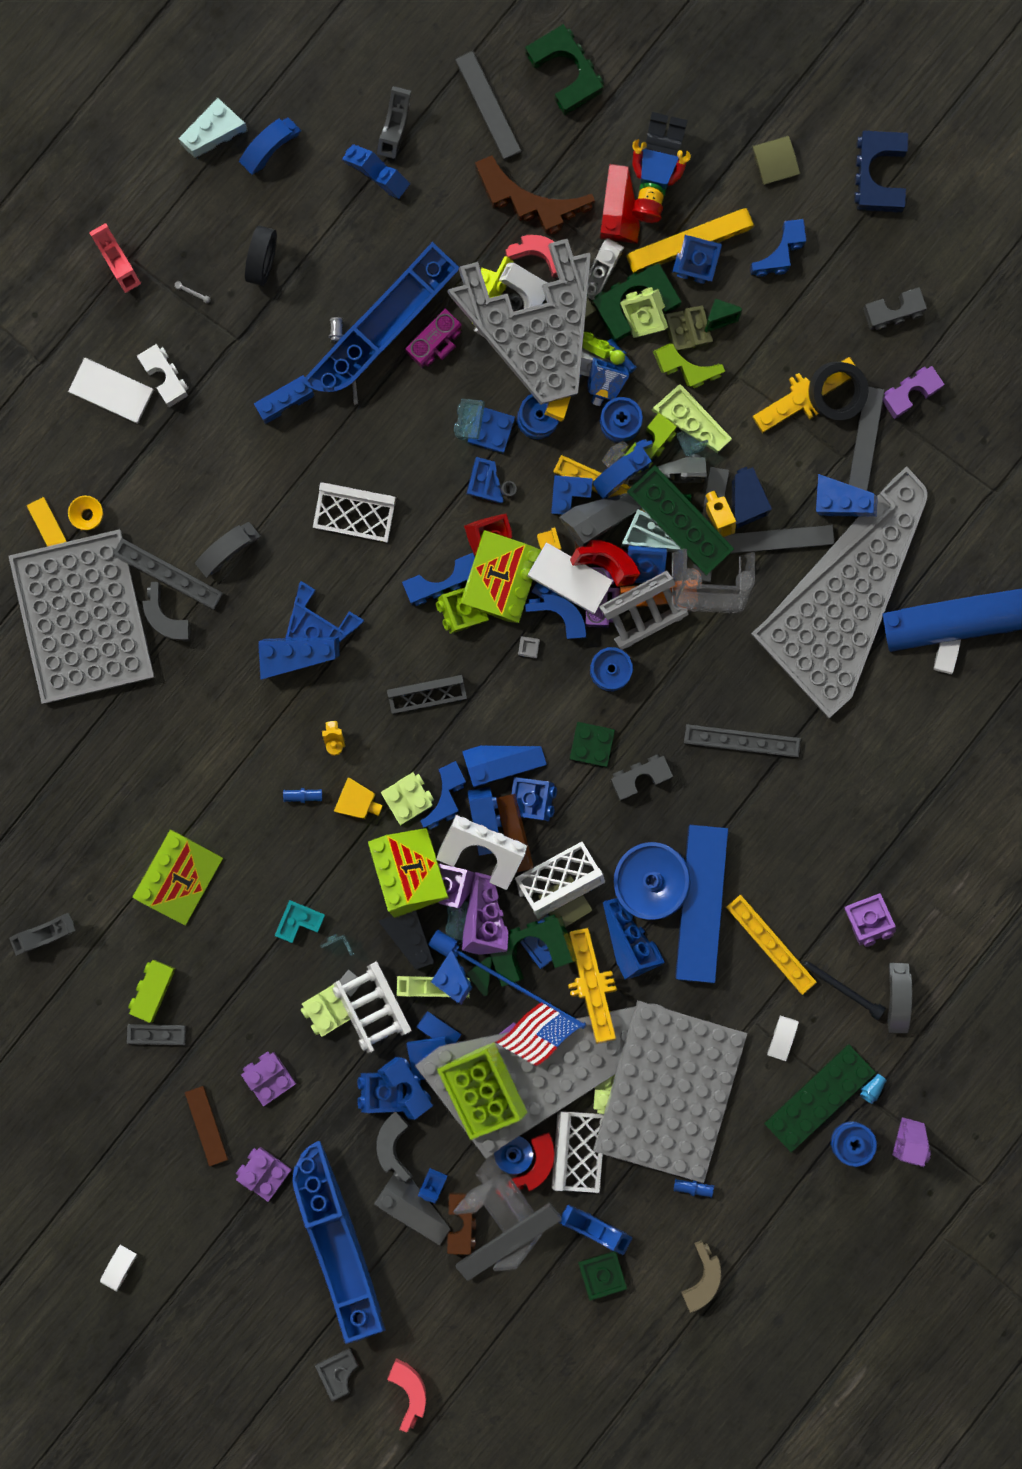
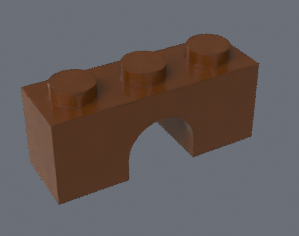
M449 1193V1214L460 1216L463 1219L464 1226L457 1232H448L447 1254L471 1255V1249H475V1238H472V1230H476V1218H472V1210H476V1198H473V1193Z

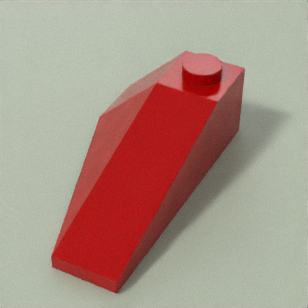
M609 165L600 239L637 243L640 223L632 214L635 198L629 168L626 166Z
M507 514L481 519L464 525L469 544L475 556L484 531L512 538V530Z

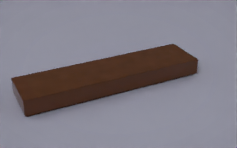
M516 794L497 797L498 810L505 836L527 845L525 855L516 872L533 869Z
M204 1086L185 1092L209 1166L228 1160Z

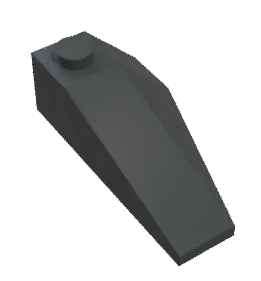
M692 454L689 457L657 467L672 483H704L707 477L705 457H701L699 454ZM649 470L634 474L628 479V483H636Z
M628 493L575 506L561 515L559 519L578 546L582 547L586 546L590 540H595L642 508Z
M393 1174L374 1205L440 1245L451 1228L430 1202L418 1196L420 1189L412 1179L408 1182L403 1180L400 1182Z

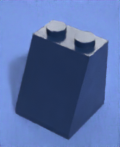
M747 467L739 469L732 481V514L736 520L735 529L768 516L772 510L753 467L750 469Z

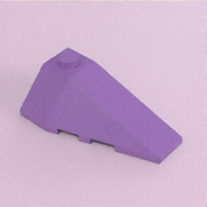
M438 864L448 895V899L438 903L460 908L471 892L474 872Z

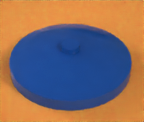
M647 842L631 848L620 859L614 874V889L619 902L629 913L642 919L658 920L672 915L684 904L690 890L691 877L686 861L675 849L661 843Z

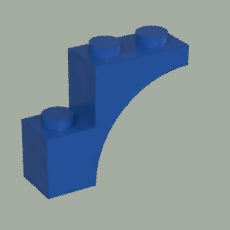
M353 144L342 158L346 164L368 176L389 195L398 199L410 185L396 169L386 166L370 150Z
M803 219L784 221L783 236L779 247L769 257L752 263L750 267L751 275L763 277L767 273L775 272V274L779 275L789 271L790 258L788 248L799 250L806 243Z
M456 761L439 769L442 778L441 797L436 808L426 818L421 820L424 828L428 827L429 830L439 826V821L443 819L449 821L455 818V813L459 812L449 792L450 790L456 792L463 789V784L466 783Z
M569 1205L563 1211L562 1219L559 1221L560 1224L622 1255L626 1252L633 1238L620 1229L604 1223L590 1213Z

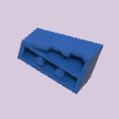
M818 474L816 512L820 516L877 517L878 497L874 493Z
M484 787L468 790L473 822L499 833L498 827H501L500 816H495L494 809L498 808L496 797H492L491 788ZM477 845L479 855L493 853L490 849Z

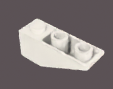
M606 239L603 242L589 271L587 297L592 300L604 288L624 249L623 246L610 239Z

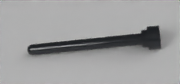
M809 961L803 962L805 969L868 1009L871 1017L878 1021L886 1007L880 1003L873 1004Z

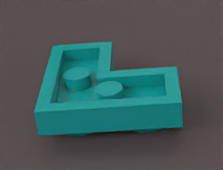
M289 900L275 936L293 943L300 926L318 933L325 914Z

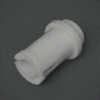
M333 317L330 319L331 334L329 338L331 342L337 343L344 336L342 334V318Z

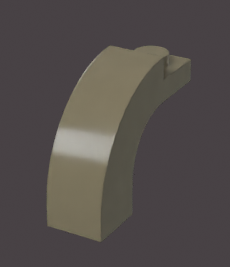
M702 1240L694 1244L703 1263V1276L695 1286L682 1291L690 1313L702 1308L714 1297L721 1279V1267L718 1257L715 1255L709 1258V1255H712L708 1244L704 1245Z

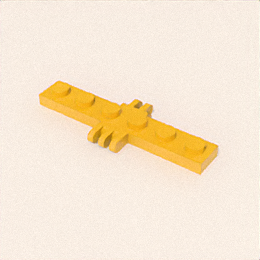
M850 357L842 361L854 365ZM844 372L830 375L824 382L822 396L850 380V376ZM800 373L795 376L799 382H796L791 377L789 381L792 384L790 387L792 392L752 417L762 433L801 409L804 410L809 419L813 418L811 409L815 415L819 414L810 402L808 393L810 381L807 378L803 379Z
M588 928L569 932V937L577 958L576 965L579 978L575 979V983L568 984L569 989L577 988V990L571 991L570 995H579L580 999L585 998L596 1044L613 1041L616 1037L605 993L617 991L616 986L608 987V985L615 983L614 979L606 980V978L612 977L613 973L612 971L599 973Z

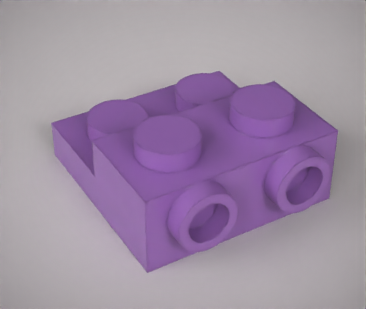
M880 893L844 907L860 946L863 944L865 947L871 946L875 943L876 939L881 937L883 940L889 939L896 932V926Z
M266 1052L259 1057V1063L256 1065L250 1063L243 1068L244 1073L241 1074L263 1106L296 1084L275 1052L272 1054Z
M260 1146L258 1150L254 1148L247 1157L250 1159L246 1166L242 1164L238 1169L236 1180L268 1202L292 1169Z

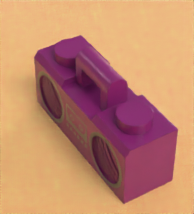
M444 309L405 349L406 353L421 368L425 365L427 367L430 366L435 360V354L443 360L456 347L450 340H455L462 333V324ZM444 343H446L447 345L441 351H439L438 349Z

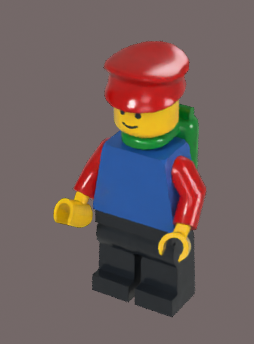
M655 112L651 113L646 142L641 144V148L638 146L639 139L635 140L632 144L635 150L633 152L632 165L636 177L641 179L638 199L634 202L632 214L638 220L646 223H655L662 219V201L666 189L682 177L686 162L691 158L688 151H686V156L682 157L683 152L680 150L688 120L671 116L667 136H664L668 115Z

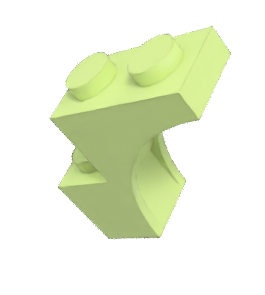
M397 976V996L450 997L431 983L434 977Z

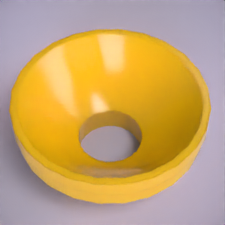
M80 496L70 504L68 517L76 528L86 531L92 530L101 523L103 508L94 497ZM87 509L93 512V517L90 520H84L82 517V513Z

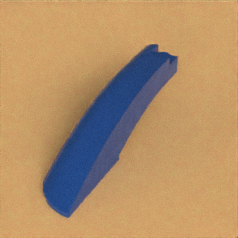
M432 242L377 302L345 333L302 382L312 389L323 392L338 391L352 384L456 274L459 266Z
M1022 589L960 598L882 613L889 652L1022 630Z
M321 1141L315 1142L302 1152L294 1167L293 1187L305 1228L309 1233L327 1282L345 1343L348 1344L384 1332L385 1327L370 1274L341 1191Z

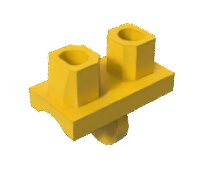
M337 721L326 722V731H322L326 750L330 755H339L343 747H345L342 729L338 728Z

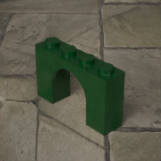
M562 24L526 46L525 54L534 69L555 57L569 58L577 65L579 75L575 82L555 94V102L565 116L603 93L604 82L600 75L596 76L594 73L592 62L584 57V50L581 45L576 44L573 40L574 35L570 28L566 29L565 25Z
M659 263L645 267L644 271L638 275L637 273L630 275L627 281L622 284L620 282L614 284L610 291L606 293L603 291L594 296L592 304L615 343L632 333V329L620 308V302L627 293L635 290L643 291L652 287L653 290L659 289L665 305L662 309L664 315L680 307L681 300Z
M554 914L544 918L545 922L538 924L537 921L526 924V929L520 930V927L509 930L507 951L490 953L496 972L512 982L524 979L517 960V948L519 943L529 936L537 937L547 945L555 968L576 961L577 958L562 916L556 918ZM499 979L501 986L508 985L506 982Z

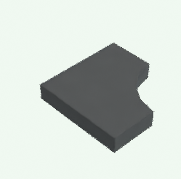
M351 1348L315 1365L331 1401L350 1392L348 1387L349 1376L359 1366Z

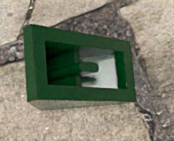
M715 298L704 329L707 333L738 322L742 308Z
M487 957L481 964L491 969L492 957ZM476 966L467 975L482 995L487 996L490 973Z

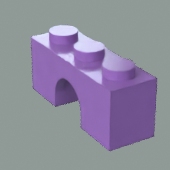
M933 366L928 369L926 367L921 368L916 372L917 376L912 379L910 377L900 382V387L897 389L892 387L884 393L885 396L882 402L894 419L913 406L908 398L909 391L918 390L925 398H928L945 385Z

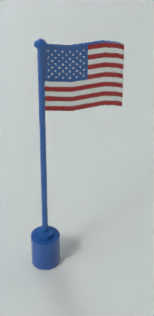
M440 930L435 932L428 945L430 948L446 957L450 951H453L540 1002V1004L525 1014L508 1034L495 1042L498 1045L537 1066L549 1058L572 1033L580 1027L581 1029L586 1027L585 1022H580L460 952L457 945L458 941Z

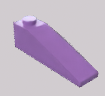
M474 873L463 932L462 951L479 955L507 951L508 930L507 926L504 927L502 919L504 915L503 911L499 908L496 885L489 883L491 878L489 875Z

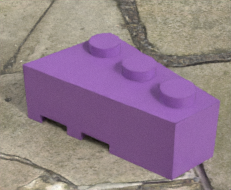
M902 1117L892 1155L902 1161L924 1166L925 1162L928 1163L930 1158L925 1124Z

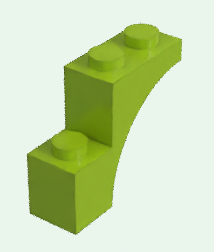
M673 344L665 345L653 351L661 372L671 374L678 371L677 367H680L686 385L693 386V388L703 385V381L706 379L715 380L721 377L720 373L725 372L722 364L700 367L689 363L681 357Z

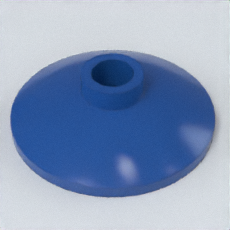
M518 1136L494 1153V1158L497 1166L505 1173L520 1174L530 1166L533 1159V1151L528 1141ZM514 1153L516 1155V1158L511 1159L509 1157V1154Z

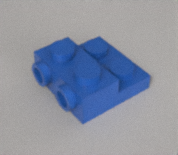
M685 235L681 252L677 253L673 272H677V277L684 279L692 276L695 277L694 281L704 284L706 280L712 282L722 244Z
M514 777L512 794H516L521 817L549 821L550 817L554 815L552 799L557 795V788L554 787L555 783Z
M361 1073V1077L357 1080L358 1089H361V1097L358 1098V1108L361 1109V1112L403 1111L398 1104L403 1099V1083L395 1087H388L379 1073Z

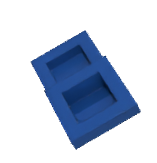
M428 1011L417 1025L418 1029L431 1038L445 1037L447 1045L456 1043L461 1036L458 1031Z

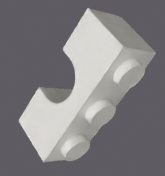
M157 344L137 355L149 376L155 372L166 374L165 382L158 386L157 389L168 407L188 396L186 393L188 387L183 379L179 381L176 377L178 371L173 363L168 364L166 358L169 356L163 347L159 349Z

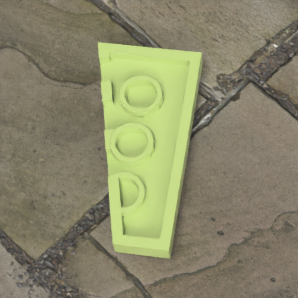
M681 384L652 409V411L662 414L678 428L716 453L732 440Z

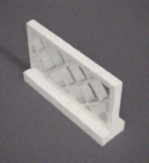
M320 482L313 528L388 542L397 497ZM323 495L331 496L335 502L327 509L322 503ZM344 499H349L354 507L344 512L339 503ZM362 503H368L372 508V511L365 516L358 509V506ZM337 505L343 514L333 520L328 510ZM382 506L389 507V515L382 520L376 510ZM356 509L361 518L352 524L346 514ZM326 512L332 522L326 526L318 525L319 516ZM374 512L380 522L370 527L365 518ZM345 516L350 526L340 529L336 521ZM361 520L369 528L364 533H359L354 527ZM381 523L386 529L385 537L377 536L373 531Z
M583 842L576 844L515 878L537 919L605 883L601 870L597 867ZM580 849L583 850L582 860L573 858L574 852ZM561 859L568 861L565 869L556 867L557 862ZM571 862L580 863L578 872L569 870ZM584 864L592 866L594 871L588 874L582 873ZM543 869L551 870L548 878L539 876L540 871ZM554 871L564 873L561 881L552 879ZM567 874L576 875L575 881L572 883L565 882ZM526 877L534 879L532 887L524 886L521 881ZM537 880L547 882L544 890L535 888ZM550 883L560 885L557 891H548ZM533 892L543 894L541 900L534 903L531 899Z
M558 1111L551 1186L553 1190L599 1193L602 1154L597 1153L596 1156L595 1152L591 1150L586 1142L593 1136L597 1138L598 1135L596 1133L600 1129L604 1114ZM571 1116L579 1117L583 1122L576 1129L571 1126ZM593 1118H600V1126L593 1131L588 1122ZM586 1125L592 1133L583 1140L577 1132ZM575 1134L581 1143L573 1149L569 1145V1139ZM585 1145L590 1153L581 1159L576 1151ZM574 1154L580 1162L571 1169L567 1161ZM593 1155L597 1160V1165L590 1170L584 1162ZM583 1164L589 1172L580 1179L574 1171ZM572 1173L578 1182L573 1186H566V1178ZM590 1175L595 1179V1188H588L583 1183Z

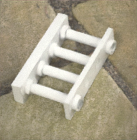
M377 961L367 966L366 974L344 985L337 981L333 983L334 988H332L336 998H340L360 1037L359 1044L362 1050H366L367 1053L374 1050L372 1044L395 1032H400L402 1036L412 1031ZM369 980H374L377 986L375 991L350 1003L345 992ZM378 997L380 999L383 998L386 1004L384 1008L361 1020L358 1019L354 1011L355 1009ZM386 1015L392 1016L394 1020L392 1026L369 1038L367 1037L363 1029L364 1026Z

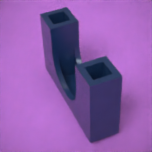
M862 131L861 136L857 137V148H860V154L856 157V167H859V174L855 176V185H858V192H855L854 204H857V210L903 212L906 188L879 186L872 180L869 174V164L881 156L905 157L908 149V133Z

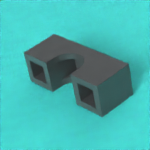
M920 287L901 293L899 296L901 308L899 310H890L886 306L884 299L865 304L863 311L870 330L876 329V331L885 329L891 323L898 325L905 322L907 318L917 319L922 317L927 307Z
M657 754L648 758L649 762L642 765L639 762L630 766L631 770L624 773L621 770L614 773V778L610 779L619 801L638 793L635 787V779L639 775L649 776L654 785L672 778L673 775L665 757H659Z

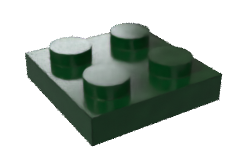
M577 722L569 760L607 767L615 729Z
M611 1251L578 1262L589 1300L627 1289L616 1252Z

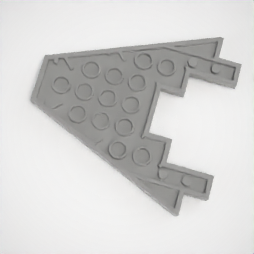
M568 239L548 245L559 280L542 285L547 301L545 304L513 312L508 294L489 298L478 262L460 266L459 272L464 285L447 291L540 405L578 394L591 255L589 252L573 257Z

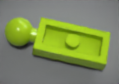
M584 332L582 348L603 359L609 357L614 365H621L625 361V354L621 350H615L607 341L598 340L593 337V334Z

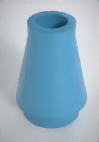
M877 1074L861 1089L860 1096L873 1104L874 1101L878 1100L887 1080Z

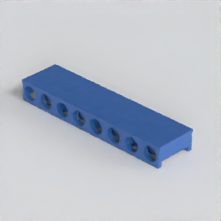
M688 826L685 861L690 871L691 884L688 897L681 906L676 979L715 983L728 828Z

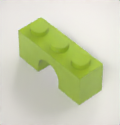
M660 413L656 415L646 429L654 438L653 446L644 450L651 460L655 455L659 457L665 449L663 445L667 441L671 442L677 434L675 432L677 426ZM636 442L631 446V448L627 451L625 455H628L633 451V448L636 446Z

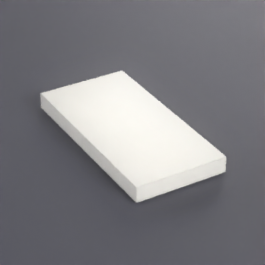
M84 358L68 392L138 424L154 390Z
M546 542L527 576L594 614L613 580L585 564L573 566L570 561L571 556Z

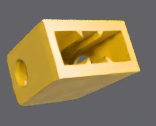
M716 491L707 493L705 495L708 501L706 503V513L711 525L723 537L734 534L736 520L725 497L719 498Z
M348 777L334 812L366 819L368 812L379 816L383 805L373 802L375 793Z

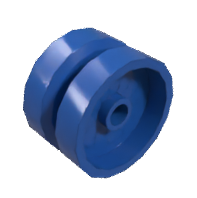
M532 394L522 401L517 414V424L520 431L527 437L544 439L555 431L559 420L544 415L548 403L540 405Z
M626 397L613 398L606 403L602 409L600 419L601 431L606 438L612 442L625 443L637 436L643 419L642 411L638 404ZM620 418L624 419L623 423H620Z
M607 647L600 650L594 656L590 665V676L598 688L605 691H617L629 682L633 664L630 657L623 650L616 647ZM608 667H615L614 672H609Z
M853 1121L839 1125L834 1130L830 1143L832 1152L837 1159L849 1166L855 1167L869 1162L876 1153L877 1146L872 1131L861 1123ZM856 1141V1145L852 1147L850 1142Z

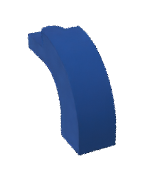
M289 117L282 121L277 119L251 142L239 162L251 175L265 167L271 155L281 145L298 136L301 130Z
M640 446L607 468L595 479L592 485L600 497L606 499L618 491L619 487L626 480L652 463V460L642 446Z
M543 594L544 601L540 602V598L529 599V603H525L526 612L551 610L558 613L565 622L567 639L586 637L585 624L580 612L564 597L555 594Z

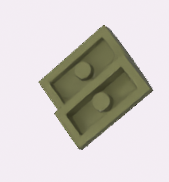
M789 136L752 146L762 184L800 174Z
M703 305L686 308L684 311L669 313L664 316L668 325L667 331L670 342L674 345L677 352L713 342L711 333H706L704 330L707 318Z
M570 875L565 879V882L572 883L574 880ZM556 884L549 888L548 891L555 892L559 889L560 885ZM581 895L549 914L550 916L555 914L556 918L562 916L565 927L591 912L592 908L585 897Z

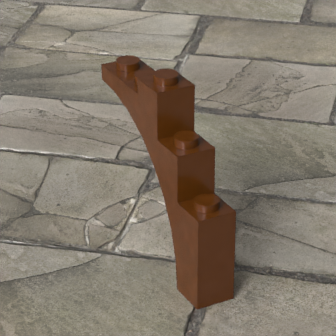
M493 155L475 162V169L493 209L496 207L503 208L511 201L519 222L522 220L529 221L537 214L545 234L559 232L563 227L562 219L569 220L575 217V214L578 212H588L595 205V199L592 194L564 200L534 195L511 181L499 168Z

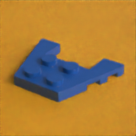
M300 581L286 638L339 637L340 642L363 624L364 620L349 611L339 627L331 624L306 608L316 590Z

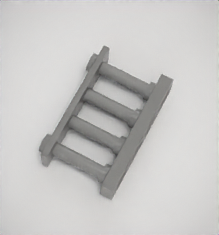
M668 571L599 606L607 620L612 618L620 635L614 640L621 650L631 647L641 639L689 615L682 604L677 605L670 588L676 584ZM661 592L664 593L670 610L662 614L659 613L653 599L655 595ZM644 601L647 602L653 619L643 623L636 608V605ZM626 610L630 611L636 627L626 632L619 617V614Z

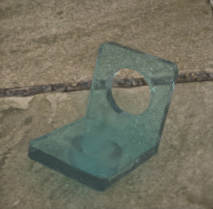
M684 431L676 434L686 456L702 452L709 443L708 440L699 442Z
M335 934L327 938V943L320 945L321 948H324L343 939L350 956L354 955L346 935L338 937Z

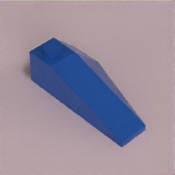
M477 746L462 751L474 788L547 765L541 746Z
M618 898L604 901L603 906L616 963L624 979L637 977L664 964L665 962L653 941L649 942L643 934L645 932L643 928L637 927L632 920L633 916L621 905Z

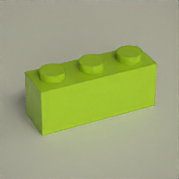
M152 960L151 963L148 962L144 969V973H146L143 981H139L136 988L138 994L136 998H132L128 1008L131 1009L129 1014L152 1023L176 968L157 960Z

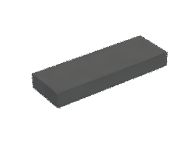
M127 1024V1044L186 1045V1025Z

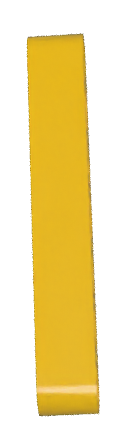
M747 208L635 250L626 257L633 274L641 273L649 265H656L657 263L661 265L676 259L677 253L681 252L685 235L718 243L752 229L754 224Z

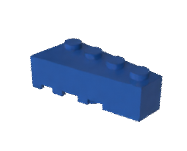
M339 637L260 640V679L336 659L340 656Z

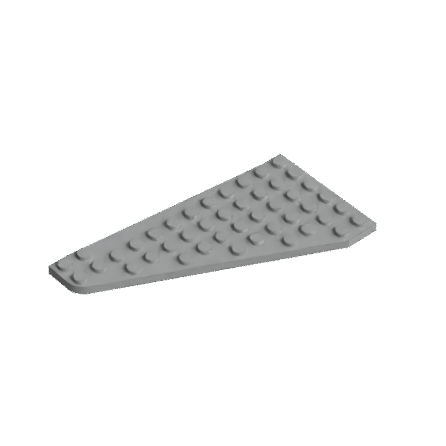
M905 467L877 496V517L859 516L774 612L751 633L828 719L853 696L882 620V613L885 612L927 501L926 487L908 467Z
M650 1003L651 1005H655V1006L664 1008V1007H662V1006H660V1005H658V1004ZM635 1007L609 1012L616 1039L599 1044L595 1042L589 1016L576 1018L582 1023L585 1022L586 1027L584 1029L580 1027L572 1033L549 1058L537 1066L532 1065L495 1043L528 1113L518 1122L472 1139L486 1159L505 1144L616 1074ZM509 1032L439 1046L415 1065L465 1132L463 1123L437 1069L478 1048L500 1040Z

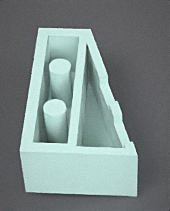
M217 98L180 136L179 141L196 158L215 148L216 145L232 139L231 137L247 131V127L233 111Z
M637 510L621 547L667 548V552H682L646 512Z

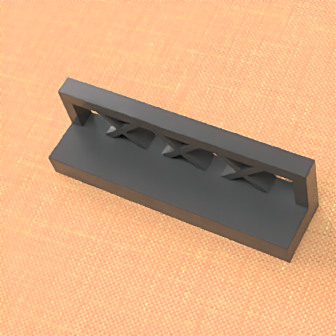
M462 675L387 690L392 714L467 699ZM460 685L462 696L453 697L448 693L452 686ZM433 690H440L445 693L441 700L435 701L429 697ZM420 693L426 698L422 704L417 705L411 699L415 694ZM402 697L407 701L403 708L395 709L393 698Z

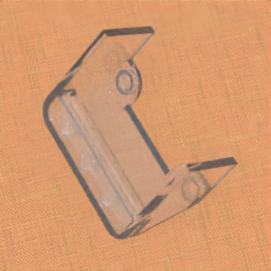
M687 549L672 553V578L676 584L672 586L673 606L680 611L741 612L744 610L755 585V552L739 556V574L736 577V586L702 584L700 572L696 569L687 568Z
M508 1174L496 1175L470 1190L453 1211L455 1215L477 1212L484 1205L503 1233L535 1213ZM543 1232L499 1260L493 1267L494 1271L517 1269Z

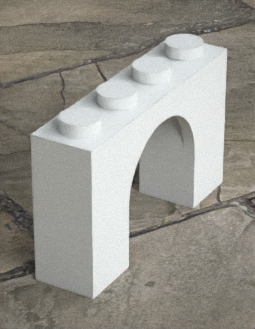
M515 263L506 265L499 281L519 293L523 300L524 309L541 305L546 300L542 285L547 282ZM475 328L474 332H476V333L480 334L481 336H483V335L480 333V331H479L477 328Z
M456 815L440 847L436 860L454 867L463 849L472 845L484 846L490 849L497 858V864L492 872L489 883L507 890L525 855L527 845Z

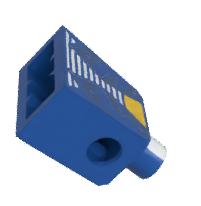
M593 357L587 388L589 393L593 394L591 402L594 405L601 406L604 398L612 400L617 397L629 377L627 367L614 365L613 363Z

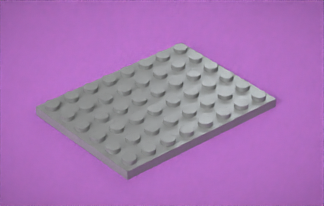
M120 529L8 556L42 704L155 678L129 564L112 556L121 538L123 539Z
M637 1000L593 1151L704 1183L747 1033Z

